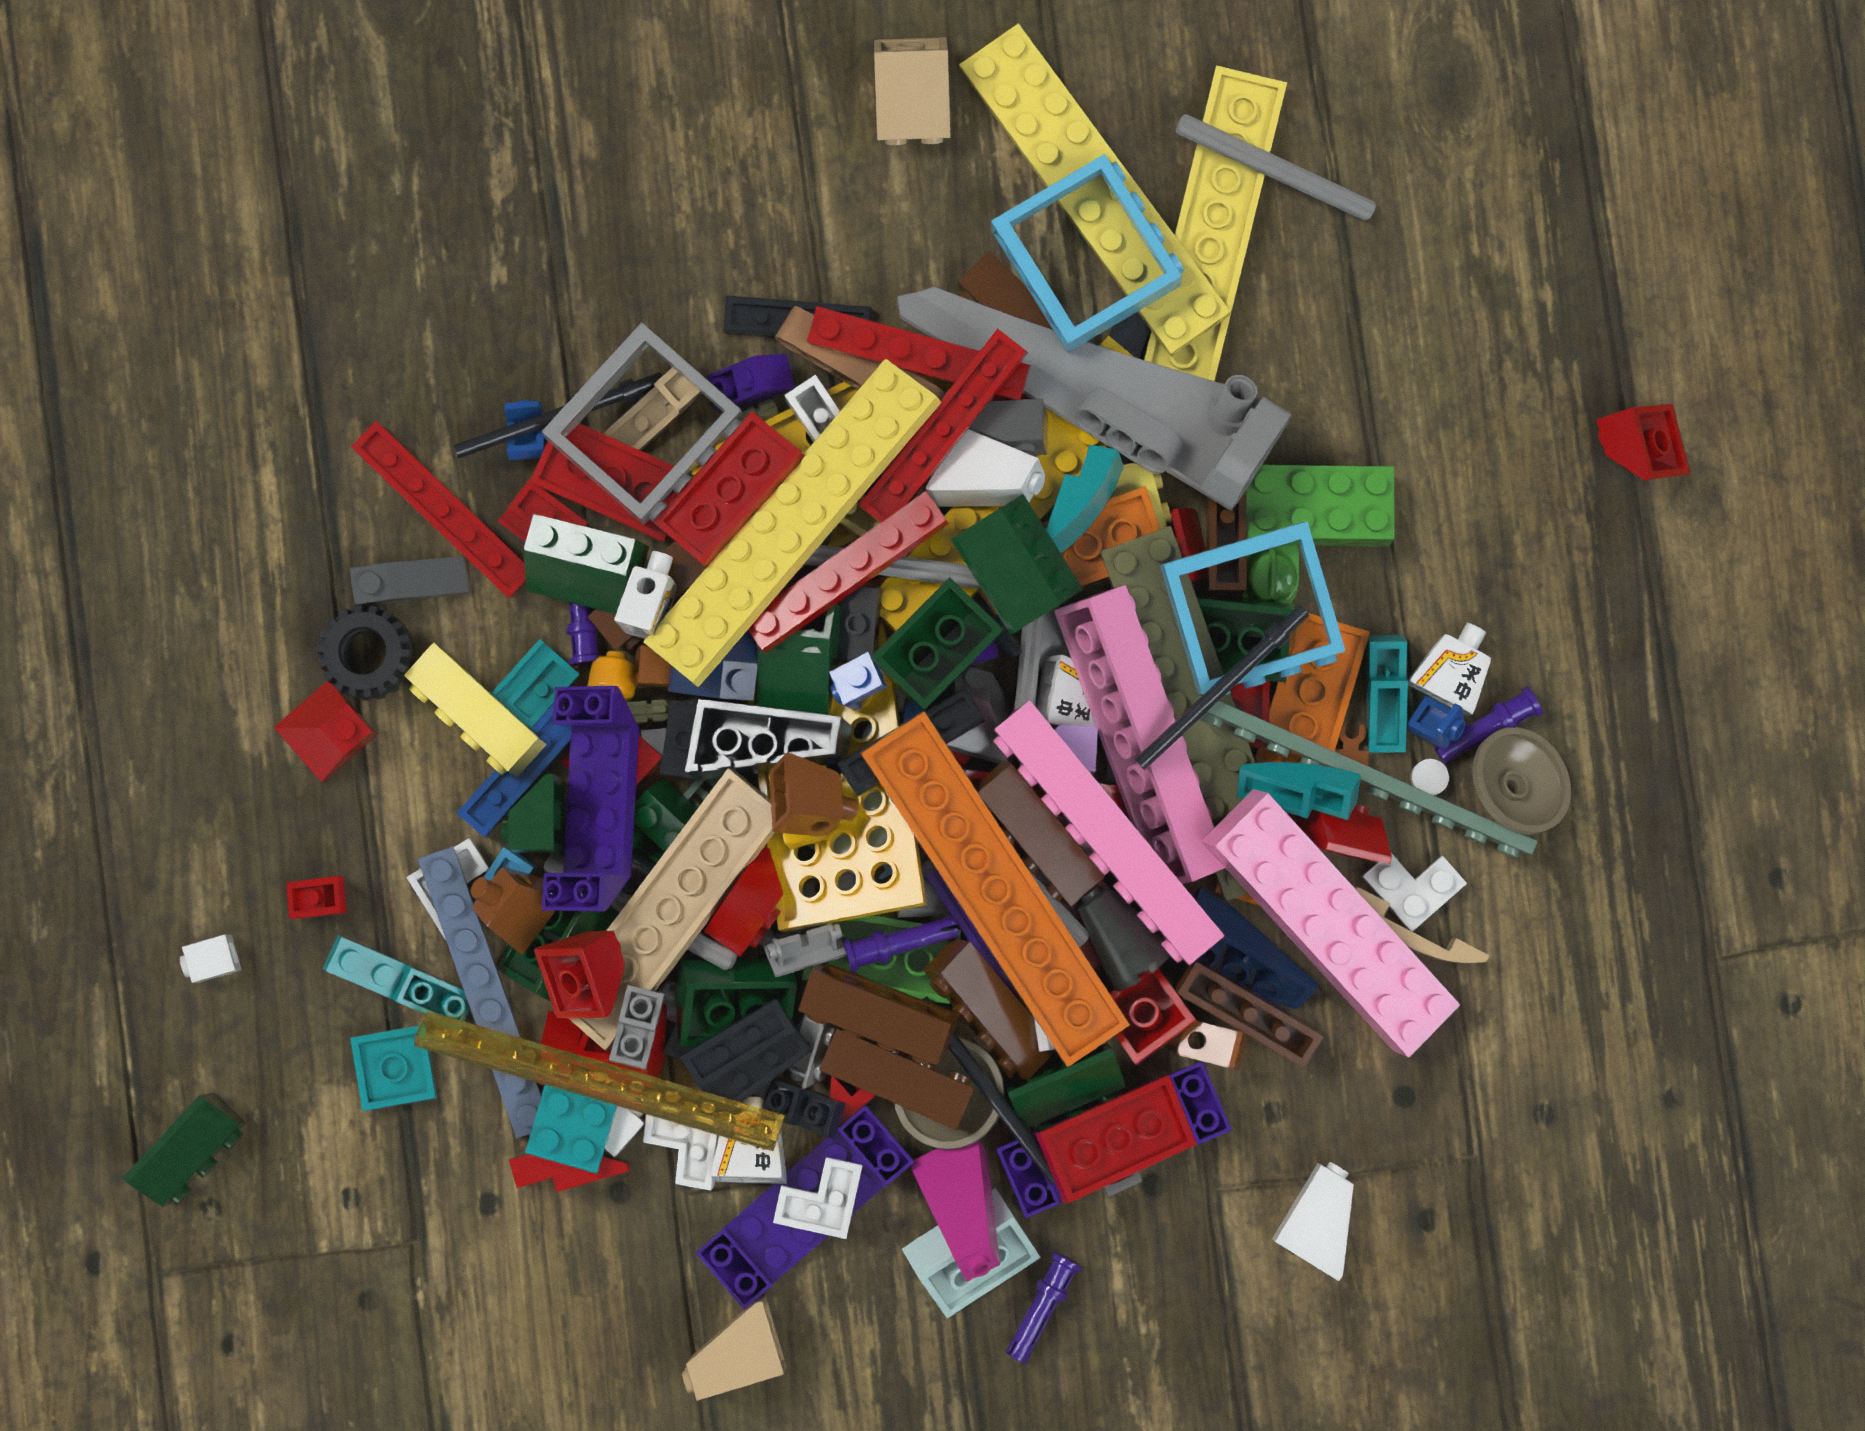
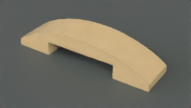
M672 367L654 383L655 387L603 434L641 451L677 419L701 392Z
M1354 887L1411 951L1432 959L1453 963H1481L1488 960L1490 955L1457 938L1451 939L1447 948L1444 949L1388 920L1384 915L1390 903L1359 887Z

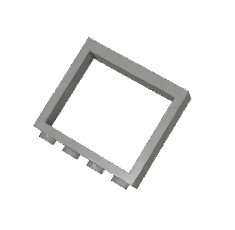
M641 322L542 430V433L549 443L644 526L649 519L653 522L668 506L665 502L674 492L678 494L692 479L690 474L699 465L703 466L717 451L715 447L724 437L727 439L741 424L740 419L743 416L739 407ZM650 347L724 413L640 504L566 437L646 349Z

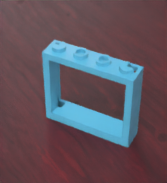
M1105 154L991 220V232L1067 353L1180 287L1181 273L1184 271L1177 256L1174 253L1168 254L1163 247L1164 237L1158 226L1154 222L1149 224L1142 212L1145 211V207L1137 193L1132 192L1130 194L1123 182L1126 178L1116 161L1110 163ZM1102 175L1164 274L1086 321L1074 326L1012 227Z
M1308 521L1159 565L1197 694H1205L1223 676L1209 679L1179 576L1296 540L1300 544L1329 644L1256 665L1237 684L1243 682L1244 688L1266 683V675L1279 672L1280 678L1302 672L1300 666L1302 664L1315 661L1316 667L1336 662V654L1345 652Z

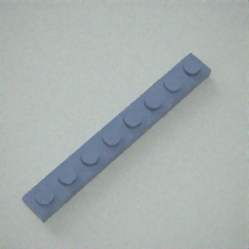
M454 846L420 857L418 862L517 1139L531 1134L542 1094L481 921L473 910L474 902Z

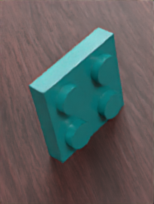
M425 1025L350 1038L362 1111L438 1098Z
M546 1080L525 1153L597 1174L619 1100Z

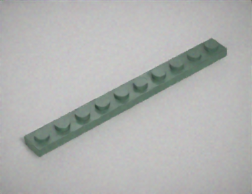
M1218 701L1200 718V721L1216 728H1221L1222 724L1235 729L1233 735L1250 743H1254L1255 739L1268 744L1267 750L1276 755L1287 758L1290 753L1301 758L1300 763L1334 767L1361 774L1360 785L1367 787L1366 794L1382 801H1387L1388 797L1400 802V809L1419 816L1421 811L1433 816L1431 822L1449 830H1452L1453 826L1466 831L1464 837L1477 843L1485 844L1486 840L1498 845L1497 851L1506 856L1517 859L1519 854L1532 855L1538 842L1223 702Z

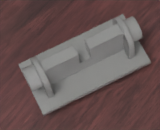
M830 922L826 923L825 926L806 931V934L803 935L796 934L779 940L776 938L772 939L771 944L764 946L775 978L847 956L840 939L842 938L840 926L838 923L831 925Z
M808 1014L804 1015L800 1033L810 1043L809 1046L813 1051L788 1068L791 1071L790 1077L792 1079L803 1081L802 1088L804 1089L823 1081L827 1073L820 1071L819 1068L836 1029H840V1027L831 1023H816L807 1017Z

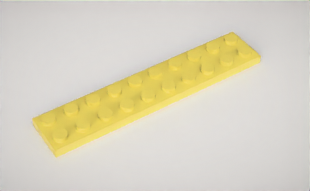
M1019 23L959 64L962 73L1046 187L1053 185L1104 154L1110 163L1114 161L1118 163L1126 178L1123 182L1130 194L1132 192L1137 193L1145 207V211L1142 212L1149 224L1154 222L1158 226L1164 237L1163 247L1168 254L1174 253L1184 269L1181 273L1180 287L1138 311L1170 357L1230 316L1231 311ZM1102 175L1057 201L1126 296L1164 274Z
M1216 65L1203 122L1270 153L1287 82ZM1197 143L1175 237L1229 310L1232 311L1265 174ZM1230 316L1171 357L1151 331L1144 360L1215 381Z
M885 359L804 453L805 457L713 559L660 621L654 635L649 634L643 642L689 681L699 687L942 403L939 398Z

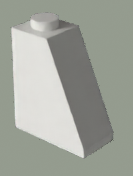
M968 429L934 472L926 486V490L939 507L1004 506L1022 494L1030 502L1033 495H1037L1041 491L1045 481V473L1037 457Z
M1329 1162L1327 1167L1317 1163L1272 1240L1340 1281L1344 1270L1354 1184L1345 1180L1349 1173L1332 1162Z

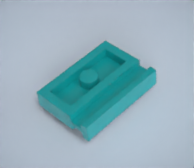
M539 639L491 694L531 729L553 705L555 687H571L581 675Z

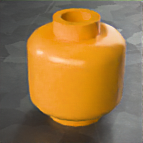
M609 651L606 653V656L598 657L593 661L587 686H618L627 703L632 700L635 694V674H637L638 669L634 663L628 660L626 654Z

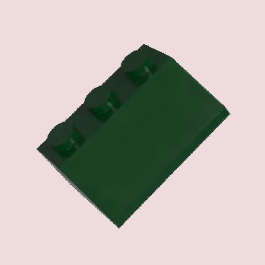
M1024 494L951 539L1010 635L1083 590Z
M533 514L524 546L526 591L616 614L634 566L644 568L649 546L633 538Z
M949 577L870 658L917 709L925 712L1001 635L1003 628Z
M1195 593L1224 675L1265 637L1264 632L1272 624H1279L1298 606V604ZM1296 629L1288 635L1290 637L1288 642L1280 649H1273L1259 664L1292 655ZM1279 672L1266 675L1265 679L1267 681L1286 683L1287 676L1280 678Z
M545 774L508 812V820L502 821L501 826L502 843L508 845V850L519 854H564L565 780L554 774Z
M611 906L605 912L555 911L523 955L512 946H507L496 966L497 970L534 994L551 1002L534 949L589 931H606L620 912Z
M768 958L736 959L733 967L728 970H723L705 959L679 960L675 990L679 1046H696L775 997L778 998L792 1021L797 989V979L794 972L775 978Z
M1107 1043L1098 1046L1069 1067L1061 1061L1035 1072L1029 1080L1021 1078L1004 1085L1015 1113L1026 1128L1030 1127L1032 1132L1052 1125L1051 1118L1064 1113L1066 1118L1084 1112L1087 1110L1085 1104L1099 1099L1100 1104L1118 1097L1121 1095L1119 1090L1126 1087L1114 1052Z
M215 1093L199 1095L122 1179L161 1207L168 1206L172 1202L177 1206L192 1191L189 1184L197 1175L203 1178L216 1166L218 1161L214 1157L223 1148L230 1150L242 1138L244 1134L240 1129L246 1122Z

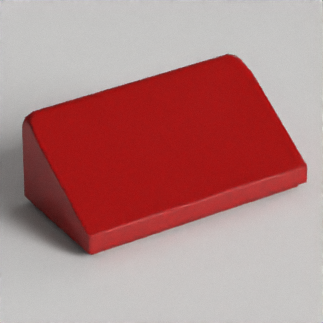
M1193 508L1173 509L1170 513L1172 520L1170 525L1176 537L1182 558L1206 551L1196 510ZM1206 568L1188 573L1191 584L1206 581Z

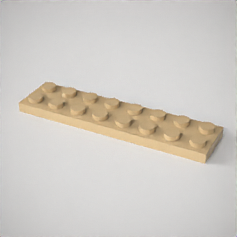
M728 768L606 930H614L625 962L624 972L611 1015L606 1018H569L605 1051L612 1050L627 985L654 992L658 989L728 896L749 864L755 860L775 833L772 831L771 800L735 770Z

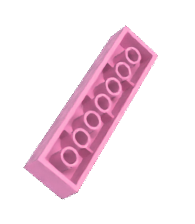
M1126 585L1060 607L1055 609L1054 612L1095 725L1098 727L1099 736L1130 821L1182 884L1189 883L1225 867L1201 842L1214 829L1212 813L1202 796L1199 787V777L1190 763L1184 737L1181 736L1145 771L1134 760L1172 725L1175 719L1173 706L1167 699L1161 683L1160 670L1154 664L1148 647L1147 634L1141 628L1135 611V601L1129 594Z
M1030 700L994 729L998 737L993 742L1007 758L1014 754L1022 764L1017 771L1031 787L1038 783L1046 795L1041 800L1055 816L1062 812L1070 822L1065 829L1080 846L1084 842L1090 846L1094 853L1089 858L1104 875L1109 871L1114 875L1118 882L1113 887L1128 904L1132 901L1138 904L1142 911L1137 916L1150 932L1154 934L1159 930L1166 940L1161 945L1174 961L1178 963L1183 959L1190 965L1225 936Z
M1253 789L1201 841L1394 1052L1410 1057L1460 1006L1457 1000L1269 793Z

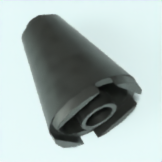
M1096 884L1080 898L1081 903L1077 909L1108 981L1116 991L1124 990L1141 981L1138 977L1147 970L1153 973L1170 957L1169 953L1161 945L1166 940L1159 930L1154 934L1150 932L1137 916L1138 912L1108 886L1099 888Z

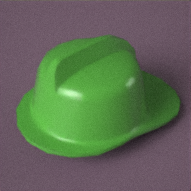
M1279 545L1246 555V591L1242 595L1243 598L1291 604L1296 597L1299 586L1298 547Z

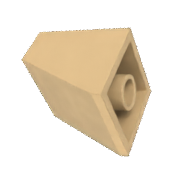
M947 38L874 40L877 140H885L886 145H903L907 143L906 139H921L923 144H939L943 142V138H950Z
M766 1295L757 1298L694 1353L686 1363L687 1367L682 1372L684 1384L688 1394L695 1393L697 1401L784 1375L787 1366Z

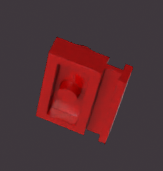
M530 479L508 506L507 511L498 519L502 526L525 543L533 514L584 527L589 526L588 522L540 486L530 482Z

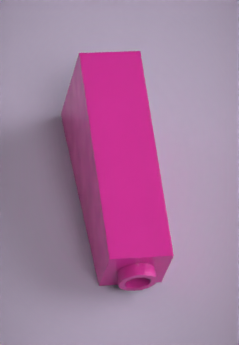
M981 1140L959 1149L937 1148L915 1159L910 1167L966 1282L976 1277L984 1276L991 1269L999 1266L1000 1256L988 1154Z

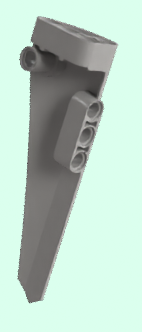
M936 287L916 293L900 295L896 299L900 319L929 337L980 351L998 328L1028 352L1021 361L1031 366L1024 395L1031 399H1043L1045 408L1112 449H1117L1119 453L1153 473H1163L1166 471L1230 511L1234 509L1292 416V413L1266 397L1262 399L1256 397L1258 393L1257 386L1250 378L1244 375L1231 376L1223 384L1157 365L1089 342H1085L1067 353L1053 330Z

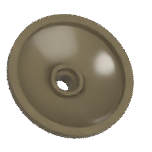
M1509 727L1489 735L1478 747L1473 761L1475 789L1485 809L1498 823L1511 831L1534 835L1548 831L1564 818L1571 800L1570 778L1559 753L1547 740L1530 730Z
M959 1038L1004 1097L1003 1077L994 1059L977 1044ZM949 1049L946 1056L936 1065L934 1070L945 1076H948L950 1071L953 1070L969 1077ZM909 1054L907 1056V1059L914 1062V1060L911 1057L912 1055ZM972 1080L969 1086L975 1088L976 1091L959 1130L952 1129L894 1103L897 1115L904 1128L920 1142L939 1149H959L979 1141L993 1128L999 1118V1115Z

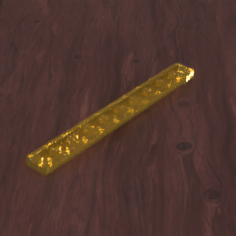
M430 1011L426 1012L415 1035L414 1046L770 1151L775 1149L785 1115Z

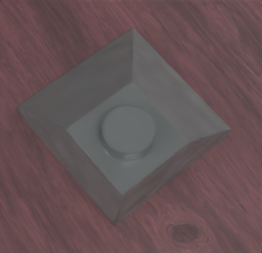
M968 667L945 691L944 700L966 688L984 715L985 722L946 745L951 751L1000 764L1003 761L1008 762V758L993 740L998 737L994 729L1010 717L1013 703L992 673Z

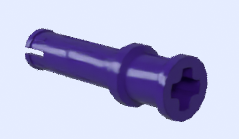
M568 602L570 624H567L566 634L571 637L573 656L569 659L570 666L592 665L593 661L601 657V655H598L596 633L599 630L587 617L592 613L591 608Z
M1528 686L1522 688L1521 694L1505 703L1499 701L1494 704L1492 712L1465 726L1460 738L1457 741L1452 740L1446 750L1433 744V748L1442 763L1445 765L1457 756L1480 745L1484 739L1498 730L1509 727L1515 728L1516 725L1534 715L1537 717L1543 715L1542 708Z
M953 915L886 935L883 931L880 932L878 930L873 933V936L853 942L849 939L843 940L851 972H857L858 967L880 961L882 964H886L891 960L892 955L951 939H958L957 928L945 932L941 931L942 928L956 925Z
M1056 1251L1051 1255L1054 1260L1046 1275L1036 1283V1289L1039 1291L1021 1322L1016 1335L1005 1351L1006 1354L1024 1364H1027L1032 1350L1050 1320L1054 1309L1059 1302L1062 1303L1063 1300L1067 1299L1068 1294L1066 1291L1076 1272H1081L1083 1269L1082 1265Z

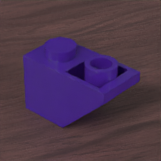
M787 354L755 355L707 376L708 381L737 407L772 399L795 389ZM714 404L715 411H720L721 409Z

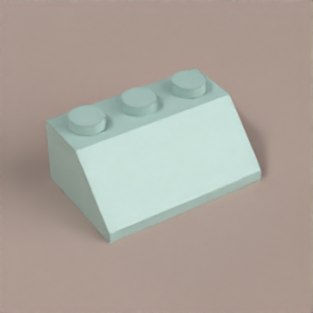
M996 1188L992 1190L1000 1265L991 1269L986 1275L966 1282L939 1226L934 1227L902 1248L916 1275L946 1318H949L1041 1258Z

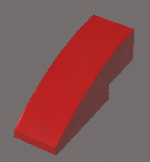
M531 1154L508 1159L516 1188L553 1178L556 1192L631 1170L630 1162L603 1155L597 1174Z

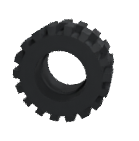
M357 605L352 610L345 608L339 611L340 616L336 619L331 617L327 622L329 627L326 631L322 629L319 635L322 638L321 645H317L316 653L320 654V660L317 661L319 668L325 673L323 676L334 688L353 698L371 701L372 698L378 700L386 698V694L390 692L394 694L399 690L398 686L401 682L406 683L408 679L404 674L415 663L412 660V654H415V646L411 643L410 639L412 636L399 619L375 606L364 607L363 605ZM364 632H374L385 641V660L376 671L364 675L358 674L347 663V648L357 635Z

